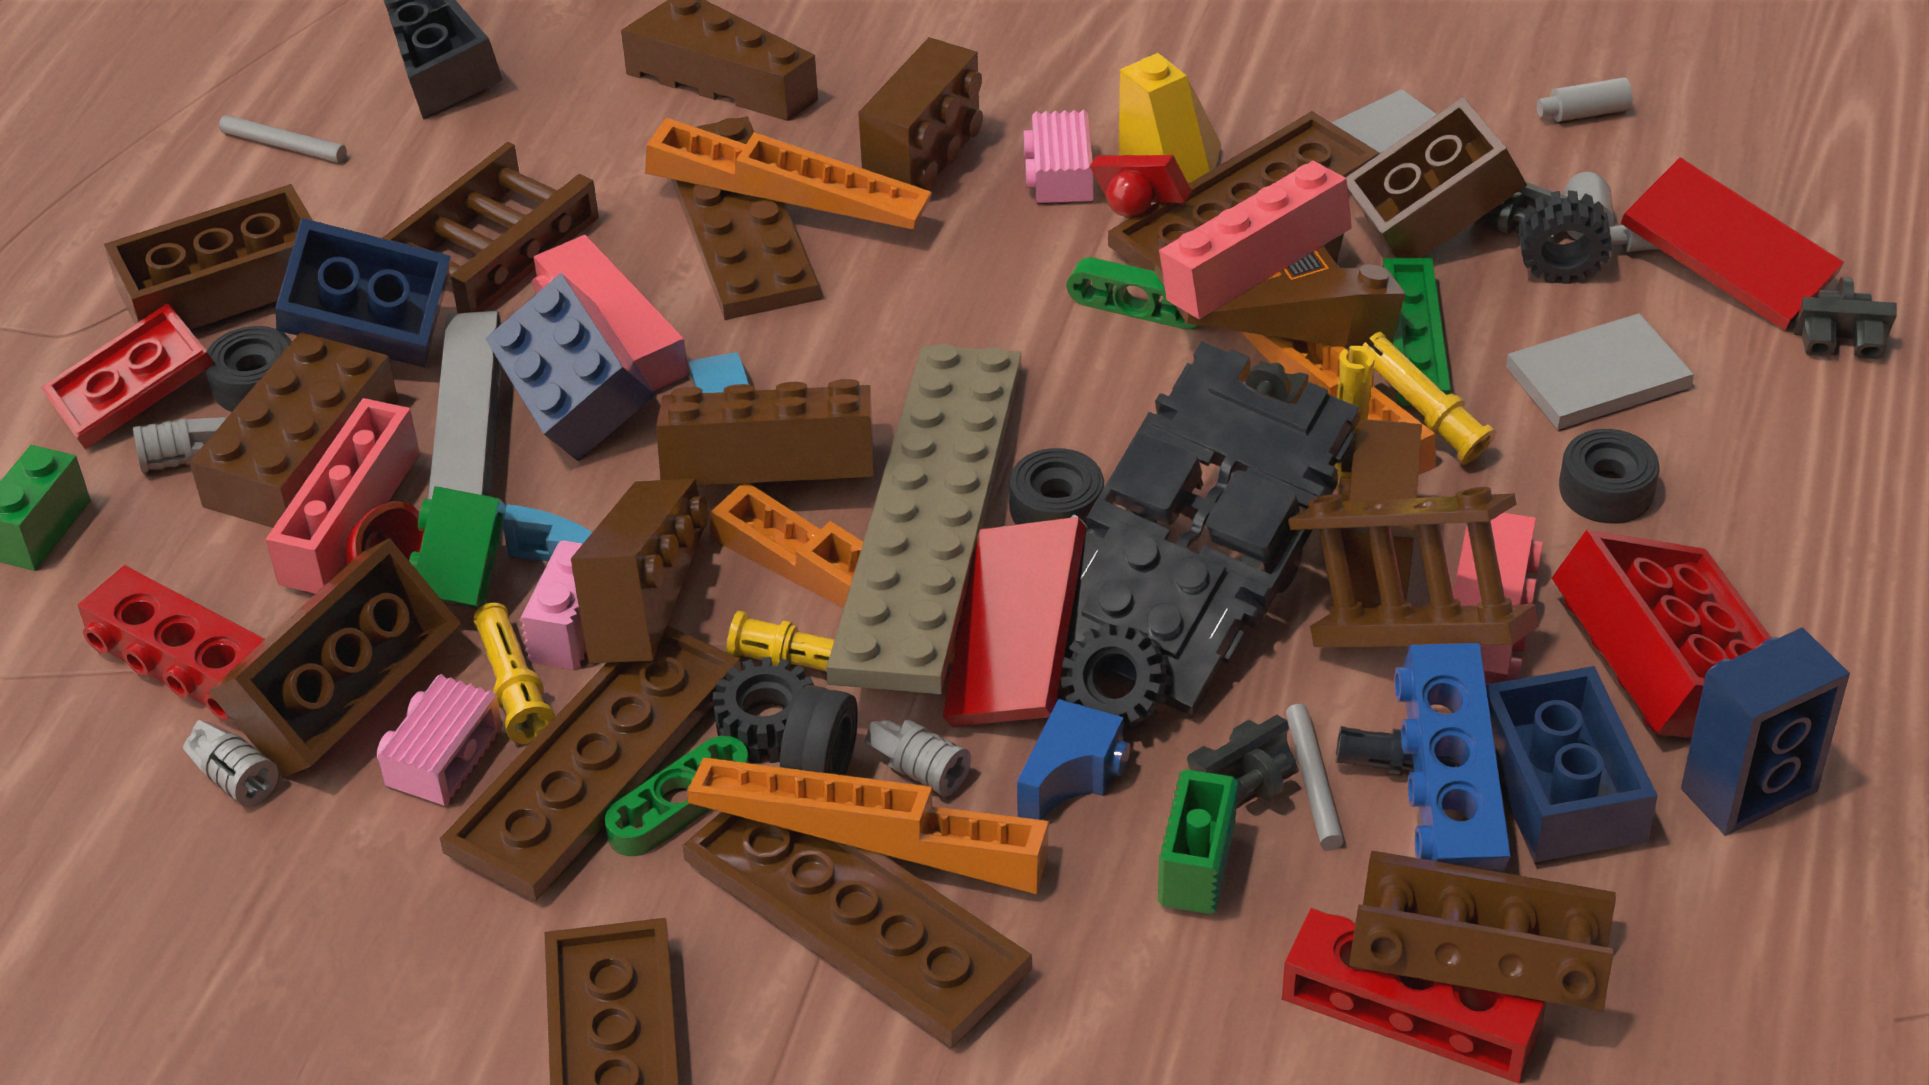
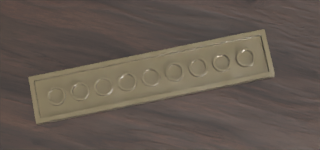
M949 344L921 346L826 667L828 685L933 694L942 693L972 571L979 530L983 527L1022 369L1021 351H1006L998 347L984 349L961 348Z

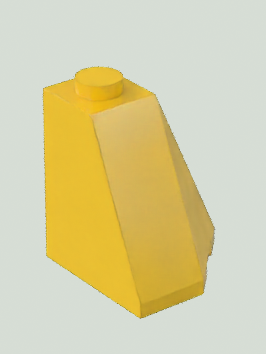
M1159 53L1145 57L1120 69L1119 155H1174L1188 184L1216 168L1221 151V142L1187 75Z

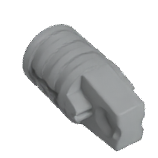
M185 418L175 422L167 421L163 422V424L156 425L155 423L145 427H133L141 473L154 469L162 470L166 467H179V465L183 464L190 465V460L226 418Z
M203 720L196 722L191 735L183 745V750L203 774L243 806H253L265 800L274 790L278 781L279 771L276 764L238 734L231 733L214 723ZM257 774L265 780L264 783L255 776Z
M890 720L872 721L864 740L865 743L891 758L888 764L889 767L916 781H920L925 786H931L935 792L942 796H950L958 790L964 782L971 764L969 750L957 746L949 740H944L943 737L931 733L929 729L911 720H904L903 726Z

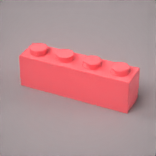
M1311 161L1160 249L1159 253L1167 301L1197 319H1201L1352 229L1347 178L1315 161Z
M586 235L534 256L537 277L533 278L532 282L535 293L537 294L560 273L565 275L596 303L654 392L688 377L684 338Z
M365 398L361 400L266 538L278 585L316 594L346 567V541L352 527L370 510L389 502L420 455L410 408Z
M1502 513L1491 520L1504 596L1511 599L1512 605L1533 604L1536 579L1526 578L1527 572L1538 574L1543 541L1533 540L1536 518ZM1466 526L1453 596L1454 599L1460 600L1461 606H1475L1482 601L1468 527ZM1527 635L1513 645H1480L1486 685L1519 679L1522 658L1512 657L1513 650L1524 651Z

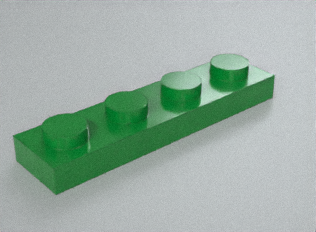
M1383 258L1382 267L1387 268L1405 292L1392 344L1435 383L1442 392L1449 395L1451 389L1433 259ZM1395 389L1397 405L1412 406Z

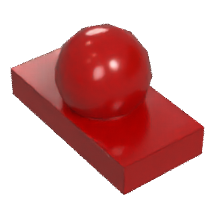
M1097 155L1089 166L1107 198L1109 207L1117 215L1126 218L1141 216L1150 208L1151 203H1185L1192 193L1174 155Z

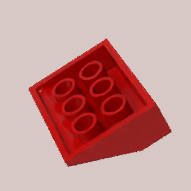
M1586 529L1551 577L1564 596L1566 607L1579 618L1589 633L1591 644L1604 655L1615 671L1616 680L1619 685L1630 693L1642 711L1644 722L1650 729L1662 736L1692 738L1707 670H1710L1713 665L1723 659H1734L1756 649L1764 641L1771 638L1705 548Z

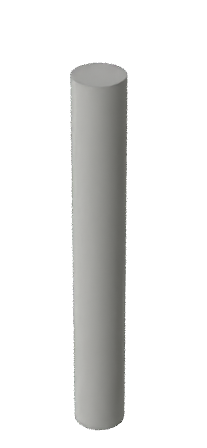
M224 115L219 122V129L222 133L342 163L347 154L345 145L253 121Z
M1294 704L1287 708L1285 714L1318 838L1324 850H1335L1343 845L1344 839L1309 711L1304 704Z

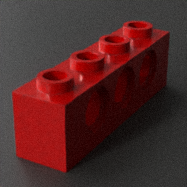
M126 565L121 567L77 604L85 627L83 635L89 645L101 654L110 653L125 661L139 675L146 676L149 674L165 683L176 695L182 698L188 696L207 706L215 716L222 720L231 719L208 691L265 640L264 638Z
M1310 908L1284 962L1281 1000L1515 1083H1520L1542 1029L1547 1001L1351 967L1349 964L1355 923L1344 916L1331 915Z

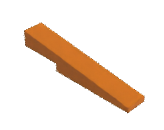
M666 117L646 146L645 174L908 229L915 228L931 198V191L755 132L747 144Z
M1241 332L1271 364H1281L1285 368V373L1295 374L1301 372L1308 374V382L1329 390V395L1337 398L1340 373L1339 357L1342 350L1346 348ZM1372 374L1368 420L1422 424L1376 389ZM1422 424L1418 475L1436 468L1435 433L1424 424Z
M750 483L739 485L711 511L710 539L844 608L863 541L832 521H829L823 528H818ZM963 606V608H962V612H961V616H960V620H959V624H958V628H957V632H956V636H955V640H954V644H953V648H952V652H951V656H950V660H949V663H951V664H953V662H954V656H955V651H956V646H957V641H958V636H959V631H960V626H961V621H962L964 606Z
M703 758L687 790L688 803L1036 895L1048 860L1049 821L932 806L931 786Z

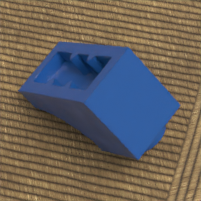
M1058 699L1017 780L1018 817L1043 820L1054 807L1072 797L1090 793L1104 796L1113 775L1122 776L1128 762L1130 743L1123 742L1124 717Z

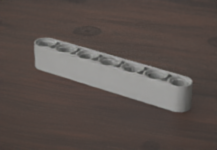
M499 311L453 313L447 315L428 499H432L434 486L491 497L501 364L485 338L501 325Z

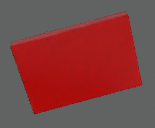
M165 304L40 388L86 450L215 363L169 304Z

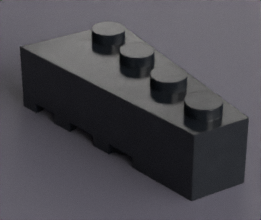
M384 0L407 76L423 120L474 94L481 93L488 87L503 80L490 39L456 0Z

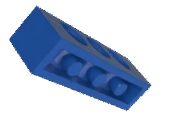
M1480 643L1410 645L1404 666L1396 667L1394 686L1397 702H1405L1408 719H1403L1401 724V743L1403 753L1412 754L1414 772H1409L1408 799L1410 806L1419 807L1421 826H1416L1414 836L1416 858L1504 873L1510 858V850ZM1431 705L1445 706L1452 714H1441L1435 711ZM1437 758H1452L1456 762H1458L1460 766H1446L1442 764ZM1444 810H1457L1464 814L1468 820H1453L1444 813Z

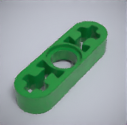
M1087 257L1077 262L1066 282V288L1071 298L1083 306L1180 329H1192L1198 326L1187 324L1176 305L1167 301L1165 288L1154 271ZM1136 286L1143 289L1147 293L1149 300L1134 298L1128 292L1127 287Z
M730 736L713 737L612 804L605 815L606 831L611 848L624 856L643 855L709 811V808L690 804L688 800L681 803H671L663 799V796L675 788L688 789L703 758L749 763L748 751L744 743Z

